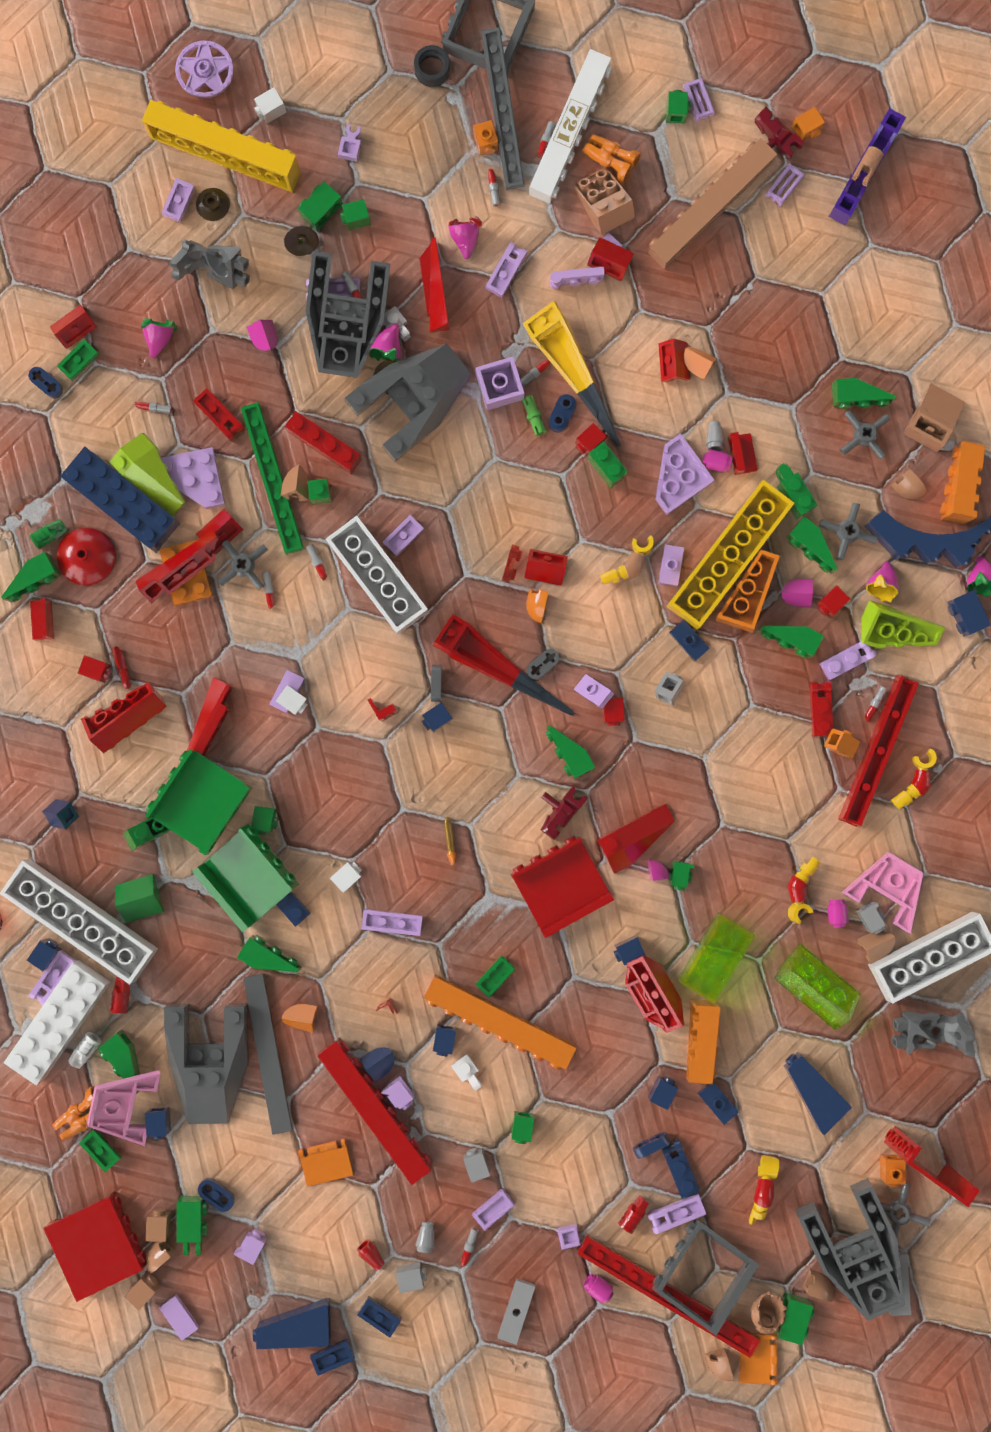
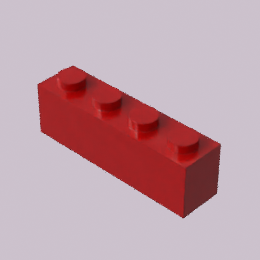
M297 411L293 413L284 426L289 434L351 475L362 460L360 453Z

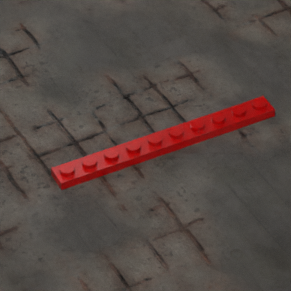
M586 1235L577 1251L579 1256L747 1357H752L760 1342L759 1337L729 1319L725 1320L715 1336L652 1289L656 1275L591 1236ZM666 1283L663 1288L706 1321L710 1319L714 1312L711 1308L669 1283Z

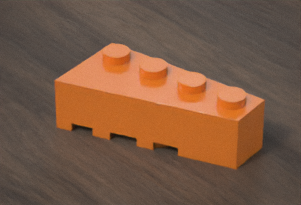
M962 441L954 446L951 454L953 463L948 469V476L950 478L944 488L945 502L942 503L940 508L941 520L964 525L977 518V511L974 510V507L979 502V495H976V491L981 485V476L978 475V472H981L983 468L984 445Z
M760 550L716 617V621L753 633L778 563L779 555Z
M691 999L686 1079L689 1083L713 1084V1078L716 1079L715 1058L717 1059L718 1056L717 1039L719 1037L721 1007L715 1001Z

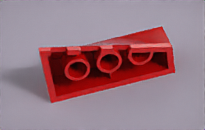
M147 682L127 693L125 699H116L111 702L110 707L104 710L100 708L95 711V715L90 718L85 716L81 718L88 739L104 754L114 748L121 740L130 736L140 726L145 725L156 714L161 713L167 706L163 697Z

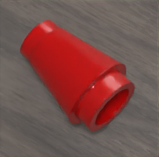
M367 1239L357 1248L358 1256L374 1268L375 1271L384 1266L385 1262L374 1242Z

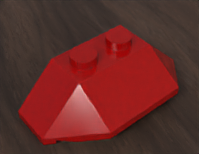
M645 955L628 962L625 985L644 1019L662 1028L666 1033L683 1027L682 999L663 966Z

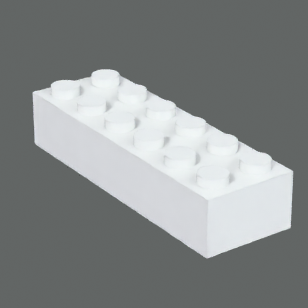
M355 516L326 538L328 544L397 635L429 612L358 516Z
M970 912L901 947L884 958L868 964L885 999L893 1004L991 954V934L981 914Z
M82 961L73 962L4 1061V1064L35 1085L43 1082L111 981Z

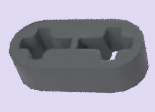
M547 649L529 664L527 668L528 676L534 680L543 677L558 663L559 654L557 651ZM547 653L549 655H555V657L553 658L555 662L552 663L551 661H549L547 664L543 663L547 658ZM541 664L543 667L539 670L540 675H532L531 667L534 666L536 668Z
M432 665L431 702H441L442 665Z

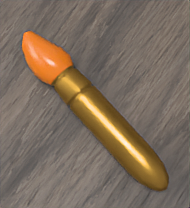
M446 817L444 819V831L448 851L447 856L451 865H454L457 856L454 851L452 825L450 819Z

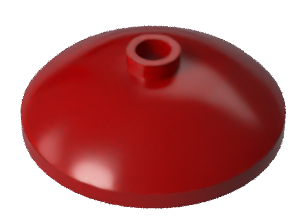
M79 528L71 531L62 539L57 550V564L61 573L71 582L82 586L95 585L105 580L112 572L116 561L113 543L104 533L94 528ZM84 551L85 556L80 558V553Z

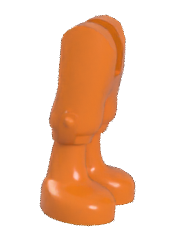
M592 134L588 140L589 143L585 144L582 152L601 166H611L618 172V182L624 185L630 176L631 168L635 169L641 153L637 150L627 151L621 149L617 142H612ZM614 156H617V157L623 159L625 162L620 161V160L614 158Z
M91 1086L86 1090L85 1098L80 1104L70 1105L68 1110L52 1124L56 1131L60 1127L65 1126L67 1122L69 1123L70 1128L65 1129L59 1135L62 1141L89 1128L87 1124L89 1113L84 1116L82 1114L91 1106L95 1086Z

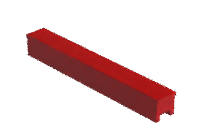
M902 675L895 677L838 820L855 827L862 826L919 685L918 682L906 679Z

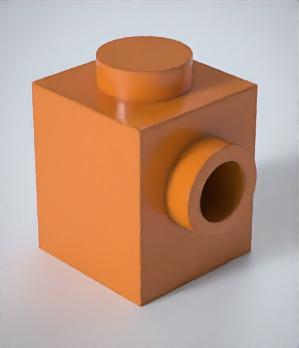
M813 107L796 117L791 127L803 141L810 137L814 139L822 132L821 130L825 124L824 116L821 112H818L816 107Z
M492 120L473 125V135L479 154L491 155L497 151L498 139Z
M832 729L824 747L840 756L853 759L861 741L854 738L855 734L852 732Z
M880 1154V1179L890 1187H899V1184H906V1162L899 1155Z

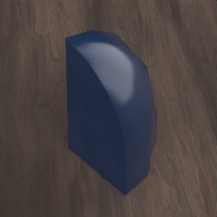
M385 1047L376 1048L360 1058L365 1070L374 1082L384 1077L392 1069L395 1059L393 1052Z

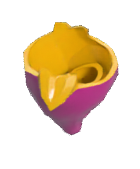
M885 561L882 568L869 578L866 591L871 596L879 598L882 602H892L898 595L899 581L892 565Z

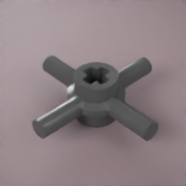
M851 410L847 411L844 415L855 428L853 432L854 439L843 446L840 452L846 455L857 445L869 446L879 459L886 456L875 440L877 438V430L890 421V417L885 414L873 424L861 423ZM866 432L868 436L864 437L862 433L864 434Z
M858 503L852 504L848 520L836 524L821 519L819 527L835 531L838 539L841 541L836 556L838 560H844L848 544L857 539L873 544L877 541V536L861 532L859 525L855 522L860 508ZM849 528V532L851 534L847 535L848 531H846L845 529Z
M228 540L224 541L222 546L233 558L231 562L232 569L218 579V582L223 586L236 575L241 577L247 576L258 590L263 588L264 584L253 571L255 568L254 561L268 551L267 547L263 544L250 555L246 553L239 554ZM241 561L246 562V563H245V566H246L245 569L240 568V567H241V564H240Z
M907 1182L902 1184L898 1200H894L890 1204L880 1202L884 1212H887L892 1222L891 1227L896 1238L898 1237L900 1225L913 1221L929 1227L931 1221L930 1218L912 1213L910 1206L906 1203L911 1186ZM899 1208H902V1211L905 1214H901L900 1217H897L894 1210H899Z

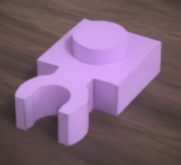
M348 124L346 127L347 137L342 136L338 158L357 162L361 147V140L357 139L361 136V129L358 126L357 131L352 133L350 132L351 125Z

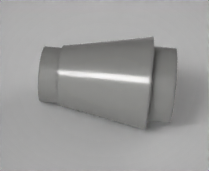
M718 421L710 422L706 440L708 451L710 449L722 451L725 440L721 423Z
M422 1221L415 1244L418 1252H433V1248H435L433 1222Z

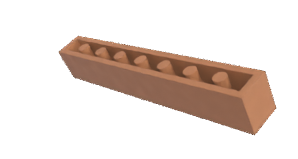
M762 138L756 143L753 141L747 147V152L743 156L739 155L733 161V166L729 170L724 169L718 176V181L715 183L711 182L704 190L705 193L701 197L697 196L691 202V207L687 211L685 209L681 211L677 216L678 220L674 224L669 223L663 230L664 233L660 237L656 236L650 242L648 254L664 270L774 163L777 153Z

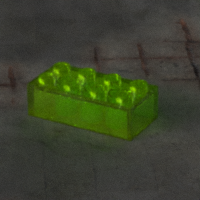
M717 912L677 980L682 985L715 1004L755 935Z

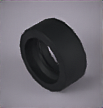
M429 45L417 52L414 58V71L418 81L428 87H437L445 83L450 74V61L444 49L439 46ZM430 57L438 58L443 62V70L437 75H427L421 70L423 60Z

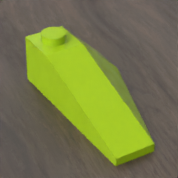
M141 433L122 446L110 463L126 480L171 516H175L185 501L176 483L171 480L167 472L168 467L166 463L163 464L157 446L145 433Z
M869 600L861 617V643L876 648H886L887 646L903 647L904 645H937L945 630V627L871 600Z

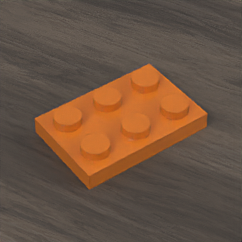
M197 539L159 549L162 562H165L191 545ZM206 568L202 569L171 593L174 606L213 596Z

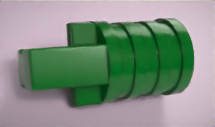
M59 519L41 527L34 533L29 534V536L40 550L42 547L58 539L67 531V528L63 521Z

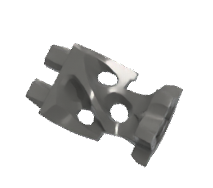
M184 239L181 250L169 262V266L173 268L172 278L175 280H181L185 275L192 274L198 268L209 269L208 277L231 289H234L237 285L245 287L250 282V275L243 273L248 269L249 259L241 256V249L239 247L212 245L206 248L200 243Z
M902 1011V1017L893 1019L894 1030L901 1032V1034L893 1035L891 1043L896 1049H904L909 1055L917 1049H935L936 1044L948 1042L952 1044L954 1049L961 1050L966 1056H975L973 1049L975 1035L967 1026L963 1013L954 1016H944L934 1012L921 1014ZM934 1027H938L940 1031L939 1033L934 1034L932 1033V1029Z

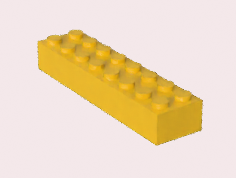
M150 100L143 116L142 123L151 139L293 193L301 170L297 157L292 151L288 149L281 150L269 142L265 144L251 135L247 137L233 128H230V130L226 129L217 122L205 121L199 115L195 114L192 116L181 108H171L162 101Z
M762 480L666 607L696 630L699 629L793 506L794 502L765 480Z

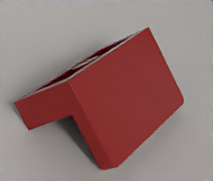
M600 237L590 254L587 266L591 268L604 267V274L622 281L634 253Z
M79 305L51 325L50 329L65 349H68L94 330L97 325L84 308Z
M674 338L658 343L661 381L690 380V371L684 362V352L688 347V343Z
M739 432L731 433L728 437L734 474L740 475L756 472L758 467L751 434L739 435Z
M222 509L196 533V536L200 539L213 530L218 537L215 547L217 554L224 548L222 546L224 541L228 540L231 542L244 529L225 509Z
M530 549L524 578L561 586L568 556Z
M41 598V600L30 601L32 640L54 639L52 600Z
M372 698L368 699L370 706L381 722L398 713L393 703L379 710L375 701Z

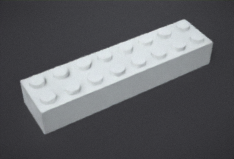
M30 859L23 860L0 892L3 897L128 984H132L138 979L158 950L153 944Z

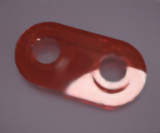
M512 544L502 582L510 583V580L514 581L517 569H514L515 562H520L522 551L519 550L520 546Z

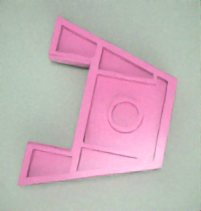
M887 852L841 893L860 903L868 888L874 889L901 906L892 924L911 934L923 872Z
M157 1070L96 1085L87 1120L88 1127L145 1146L147 1137L146 1124H130L136 1092H156L161 1074L160 1071Z

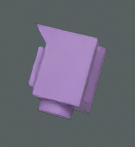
M401 1076L383 1088L381 1092L388 1095L395 1108L398 1107L405 1110L413 1103L414 1094Z
M253 1229L252 1232L248 1231L241 1246L236 1248L234 1255L253 1265L268 1237L259 1229Z

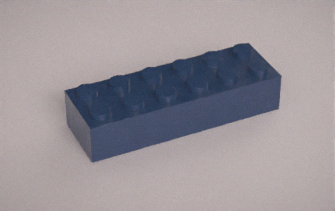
M85 446L60 475L67 483L155 553L158 552L181 524Z

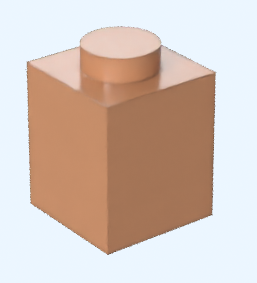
M157 1208L149 1213L146 1222V1241H167L170 1237L171 1211Z
M145 1272L124 1297L139 1311L156 1293L160 1285L154 1276L148 1275Z

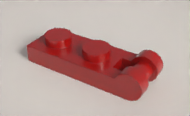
M207 388L193 400L194 404L230 441L235 438L234 435L237 432L245 429ZM231 422L233 426L228 430L225 426Z
M824 681L821 684L810 682L812 737L829 736L833 729L831 681ZM818 691H823L824 697H818Z

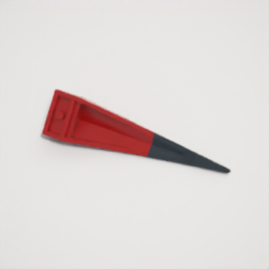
M454 614L450 616L434 641V647L450 655L449 658L571 716L575 714L573 710L543 689L509 661L468 622Z

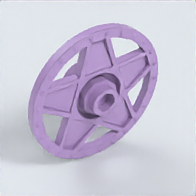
M197 41L185 47L179 54L175 71L179 84L188 94L198 98H212L227 89L232 81L234 68L229 53L221 45L212 41ZM198 47L196 57H185L191 50ZM210 47L219 50L224 56L212 57ZM180 68L190 74L186 85L181 78ZM229 68L228 76L222 84L219 74ZM204 85L213 90L206 93L196 92Z

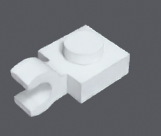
M394 306L385 313L383 324L386 328L392 324H398L400 327L399 335L405 342L411 338L409 331L405 327L407 321Z
M468 1053L451 1065L462 1082L468 1079L475 1091L482 1087V1083L475 1075L479 1069Z

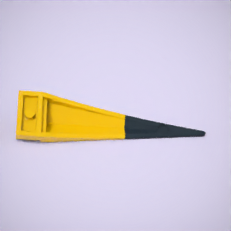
M553 301L526 320L523 325L532 341L564 377L617 446H621L569 322L563 315L557 302Z

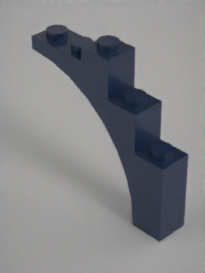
M882 510L864 527L872 535L878 537L877 541L895 560L900 557L906 558L913 550L925 564L931 561L934 563L944 555L957 568L961 565L965 567L973 560L971 556L976 552L973 548L982 541L980 537L984 533L988 535L991 532V516L969 530L954 534L937 535L908 528Z

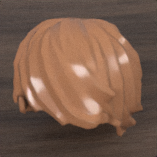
M767 1291V1294H761L753 1302L750 1309L751 1318L757 1330L761 1333H775L779 1330L778 1326L784 1322V1310L787 1308L783 1305L780 1296Z

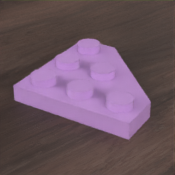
M681 433L666 443L663 450L655 500L666 515L715 481Z
M212 447L161 458L163 464L166 463L168 467L167 472L171 480L176 483L182 494L206 509L225 505L215 453Z

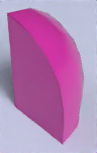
M260 319L246 327L251 341L258 349L267 351L276 347L278 337L273 320Z
M797 579L786 583L782 589L783 600L793 606L811 607L813 581L811 579Z
M647 860L649 877L652 881L670 878L668 869L662 863L656 860Z

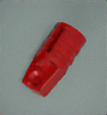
M116 977L110 1012L126 1014L129 1007L130 987L120 977Z
M639 1195L635 1202L629 1205L627 1211L619 1220L618 1225L626 1232L633 1234L637 1225L644 1218L645 1210L649 1205L647 1199Z

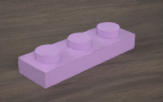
M364 909L361 929L420 936L423 916Z

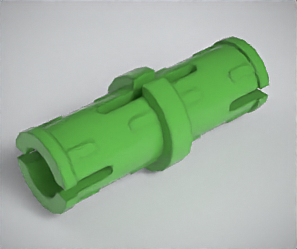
M534 395L527 396L526 399L523 398L522 402L528 414L527 420L531 422L535 436L546 433L547 431L541 418L542 413L537 408Z

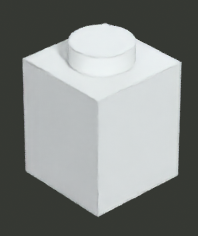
M274 87L254 99L257 106L254 109L260 119L264 118L267 124L286 113L284 103Z
M288 685L276 700L277 703L294 715L297 712L301 714L308 705L305 703L307 699Z
M349 861L330 879L344 893L362 877L360 873L362 870L355 862L351 863Z

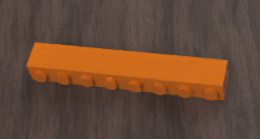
M436 974L424 995L427 1004L433 1007L438 1005L444 1008V1012L448 1015L454 1016L456 1014L462 1017L461 1020L468 1025L474 1023L480 1026L479 1030L486 1034H490V1032L496 1034L498 1040L504 1043L509 1041L515 1044L514 1047L522 1052L527 1050L533 1053L532 1056L540 1061H543V1059L549 1061V1065L555 1069L560 1070L563 1068L566 1070L577 1049L575 1044Z

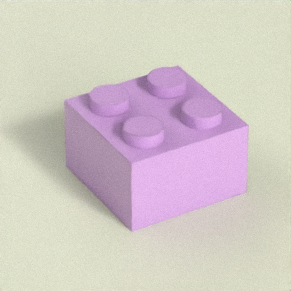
M513 357L476 367V377L487 411L521 401L524 398L523 387Z

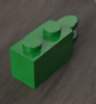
M786 463L779 465L775 473L780 482L777 489L794 502L790 510L797 520L818 505L799 473L794 474Z
M181 1196L177 1201V1243H183L184 1256H188L190 1253V1242H196V1256H201L202 1240L208 1232V1223H205L208 1203L200 1196Z

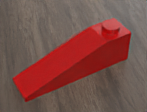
M664 804L597 838L596 840L613 873L615 874L631 866L675 820L667 805Z

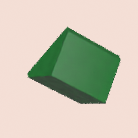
M154 874L115 885V906L125 923L164 912Z

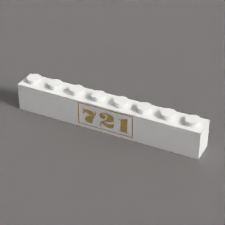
M592 49L589 50L529 187L530 196L549 204L552 198L556 199L560 189L558 184L560 180L564 181L567 174L565 168L568 163H572L575 155L573 150L575 146L579 147L582 140V135H580L582 129H587L590 118H588L589 113L594 112L597 105L596 97L597 95L601 96L605 87L603 81L605 78H609L611 74V57Z

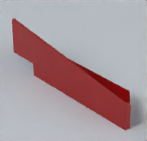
M433 237L430 245L419 258L427 316H430V333L449 330L436 237Z
M213 530L137 579L136 585L141 594L152 604L164 591L169 596L212 563L216 557L215 547L216 541H218L216 533Z
M217 678L212 679L187 751L194 749L205 756L231 709L224 704L233 689L232 686Z

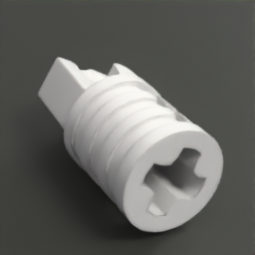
M87 1032L69 1058V1064L80 1069L90 1059L102 1043V1040L96 1034Z

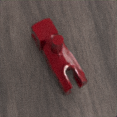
M765 107L756 116L754 123L761 133L766 134L769 142L767 144L771 148L776 145L780 152L788 160H791L793 152L790 147L796 146L798 149H802L804 141L796 133H793L778 117L771 120L773 112L768 107Z
M573 786L560 802L547 792L541 797L552 806L553 810L550 815H547L541 831L553 840L560 834L556 829V825L565 827L588 799L586 796H583L579 800H575L573 793L576 789Z

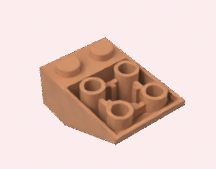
M607 167L572 184L589 218L601 235L635 218L631 197Z
M931 383L903 434L935 452L939 451L944 447L951 435L965 402Z

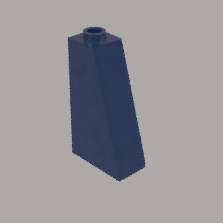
M798 1052L796 1054L793 1053L786 1059L784 1068L816 1128L825 1135L852 1107Z
M324 1298L259 1321L256 1329L253 1330V1342H256V1350L329 1346L331 1341L330 1298Z

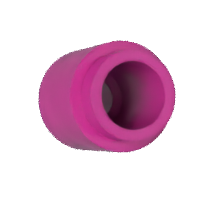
M710 449L708 453L705 452L702 463L705 464L706 469L728 472L732 456H728V453Z
M845 899L829 900V905H827L829 924H833V928L845 927V923H849Z
M591 1273L583 1284L586 1292L601 1304L604 1302L608 1303L614 1294L612 1292L613 1286L598 1274L594 1275Z

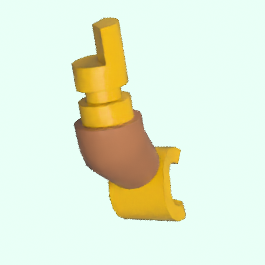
M650 535L647 538L648 546L644 548L639 547L637 540L633 538L632 548L634 552H631L626 562L619 566L618 570L612 569L599 575L603 585L611 581L613 584L618 583L621 578L623 580L627 578L630 580L636 577L641 572L645 559L644 556L649 555L653 550V537Z

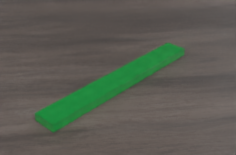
M257 402L240 407L284 552L288 555L304 550L290 500L281 496L283 478L260 403Z

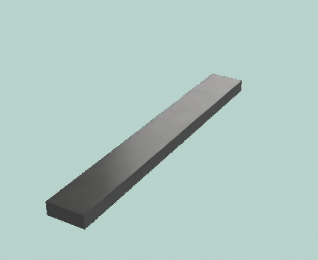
M500 27L482 30L481 34L506 190L525 187Z
M264 973L247 976L243 979L272 1135L289 1132L293 1128Z

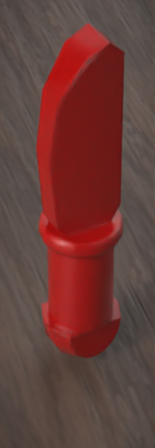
M115 646L112 650L123 683L122 686L125 689H130L132 683L129 679L124 655L119 647Z

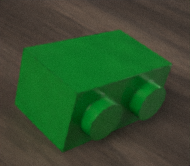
M324 181L313 189L308 199L302 200L298 211L300 217L315 231H318L343 205L341 196Z
M602 442L588 453V461L610 489L626 477L628 471L605 442Z
M786 1292L783 1305L787 1308L784 1310V1322L778 1326L779 1330L776 1331L779 1339L803 1345V1341L807 1339L809 1333V1320H812L814 1316V1306L809 1299Z

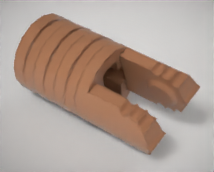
M868 147L851 179L856 181L862 170L868 173L862 184L867 187L884 156L883 152L876 147Z

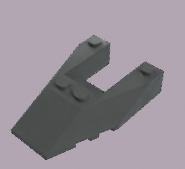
M312 251L306 316L318 372L358 378L370 352L371 345L374 344L384 323L390 263L371 261L366 299L328 294L332 254Z
M446 343L388 365L346 396L345 402L358 417L386 393L390 395L411 421L382 445V448L390 458L396 462L439 427L471 376V373Z
M228 1003L224 1007V1043H189V1004L167 1005L164 1007V1031L168 1064L188 1124L229 1123L244 1072L248 1065V1003Z
M867 1178L851 1185L850 1188L869 1229L832 1244L813 1202L799 1207L795 1211L823 1273L869 1321L904 1306L905 1300L898 1240L878 1196Z

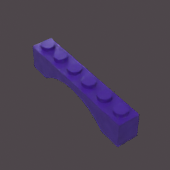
M889 108L868 147L872 146L880 149L885 156L906 117ZM859 163L829 214L830 218L843 225H846L867 188L862 184L868 173L861 170V174L856 181L851 179Z

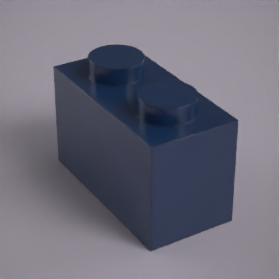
M975 590L947 602L949 605L948 611L951 616H954L957 622L956 628L963 637L991 626Z

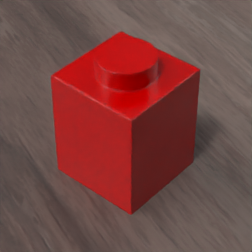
M592 423L576 438V448L581 454L588 456L589 452L602 442H605L607 436Z
M836 585L816 604L819 606L818 610L821 614L831 617L850 598Z
M84 655L77 674L105 683L112 672V669H110L111 664Z
M610 698L602 709L603 723H608V727L620 726V722H624L623 698Z

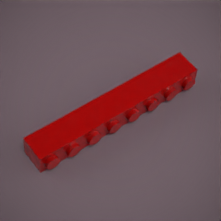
M339 1038L321 1050L317 1057L412 1186L431 1172L432 1161L426 1153L423 1154L421 1152L417 1139L415 1137L411 1138L407 1133L409 1130L403 1121L399 1122L395 1109L391 1105L388 1106L384 1101L385 1096L381 1093L382 1091L375 1089L372 1085L373 1080L367 1072L364 1074L360 1068L362 1066L360 1061L356 1057H352L348 1052L350 1048L344 1040L340 1041Z

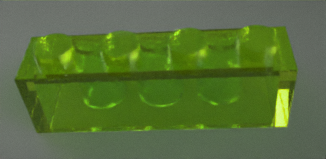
M798 944L787 957L774 978L834 1030L850 1021L860 997L859 992L802 944Z

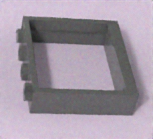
M457 0L455 5L456 11L454 15L451 14L448 21L449 28L447 32H443L441 40L443 49L451 56L487 70L485 55L453 43L471 0ZM498 0L522 10L504 53L507 74L535 10V0Z
M695 1219L694 1222L691 1221L687 1226V1233L684 1238L677 1242L675 1246L676 1251L673 1256H669L665 1261L663 1272L655 1277L652 1289L716 1336L759 1264ZM699 1230L744 1262L708 1321L663 1289Z

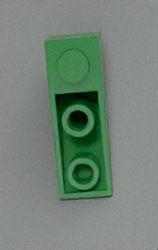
M857 378L836 379L832 383L833 407H840V409H849L851 406L868 408L871 405L886 407L896 399V395Z
M804 516L787 535L788 543L796 549H801L807 559L816 561L821 570L832 574L838 568L819 527Z
M43 552L27 560L1 598L8 602H16L25 593H33L39 589V586L55 582L57 580L56 577L61 574L51 555Z
M761 626L758 629L764 638L768 640L773 638L779 642V646L788 650L789 648L795 650V654L804 659L814 656L824 635L807 626Z
M552 726L546 727L548 731L545 734L550 742L554 741L557 747L554 751L559 760L563 758L566 764L563 768L568 777L572 776L575 779L595 768L584 748Z
M149 818L127 829L123 836L131 851H134L171 830L155 819Z
M253 935L249 937L236 957L254 969L299 972L302 968L299 966V961L293 957H285L282 955L283 951L276 946H268L265 944L267 941L258 935L256 937Z
M123 1030L118 1031L98 1048L101 1057L105 1061L110 1062L117 1076L125 1079L140 1075L135 1046Z

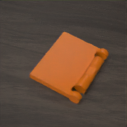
M345 1138L341 1139L342 1147L338 1148L337 1141H331L307 1147V1156H304L303 1149L298 1150L307 1187L354 1175Z
M752 1333L759 1337L760 1342L751 1358L740 1352V1383L778 1385L777 1378H770V1375H778V1343H770V1339L778 1340V1335L776 1333Z

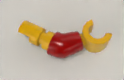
M928 749L926 754L929 757V761L927 764L920 762L919 757H912L913 764L918 768V770H915L913 780L907 787V791L903 790L890 800L898 809L905 805L908 806L913 802V798L923 797L929 791L931 779L928 768L932 767L937 759L934 750Z
M812 857L808 864L803 863L799 868L801 871L797 872L795 876H791L787 886L791 902L793 903L788 909V917L792 922L801 925V920L798 917V912L802 908L804 912L814 913L809 905L804 904V901H806L808 877H812L821 864L815 857Z
M767 1155L761 1156L760 1166H758V1176L761 1178H758L753 1198L754 1206L749 1217L751 1225L756 1223L757 1219H765L768 1208L772 1206L774 1181L771 1179L775 1180L779 1171L778 1158Z

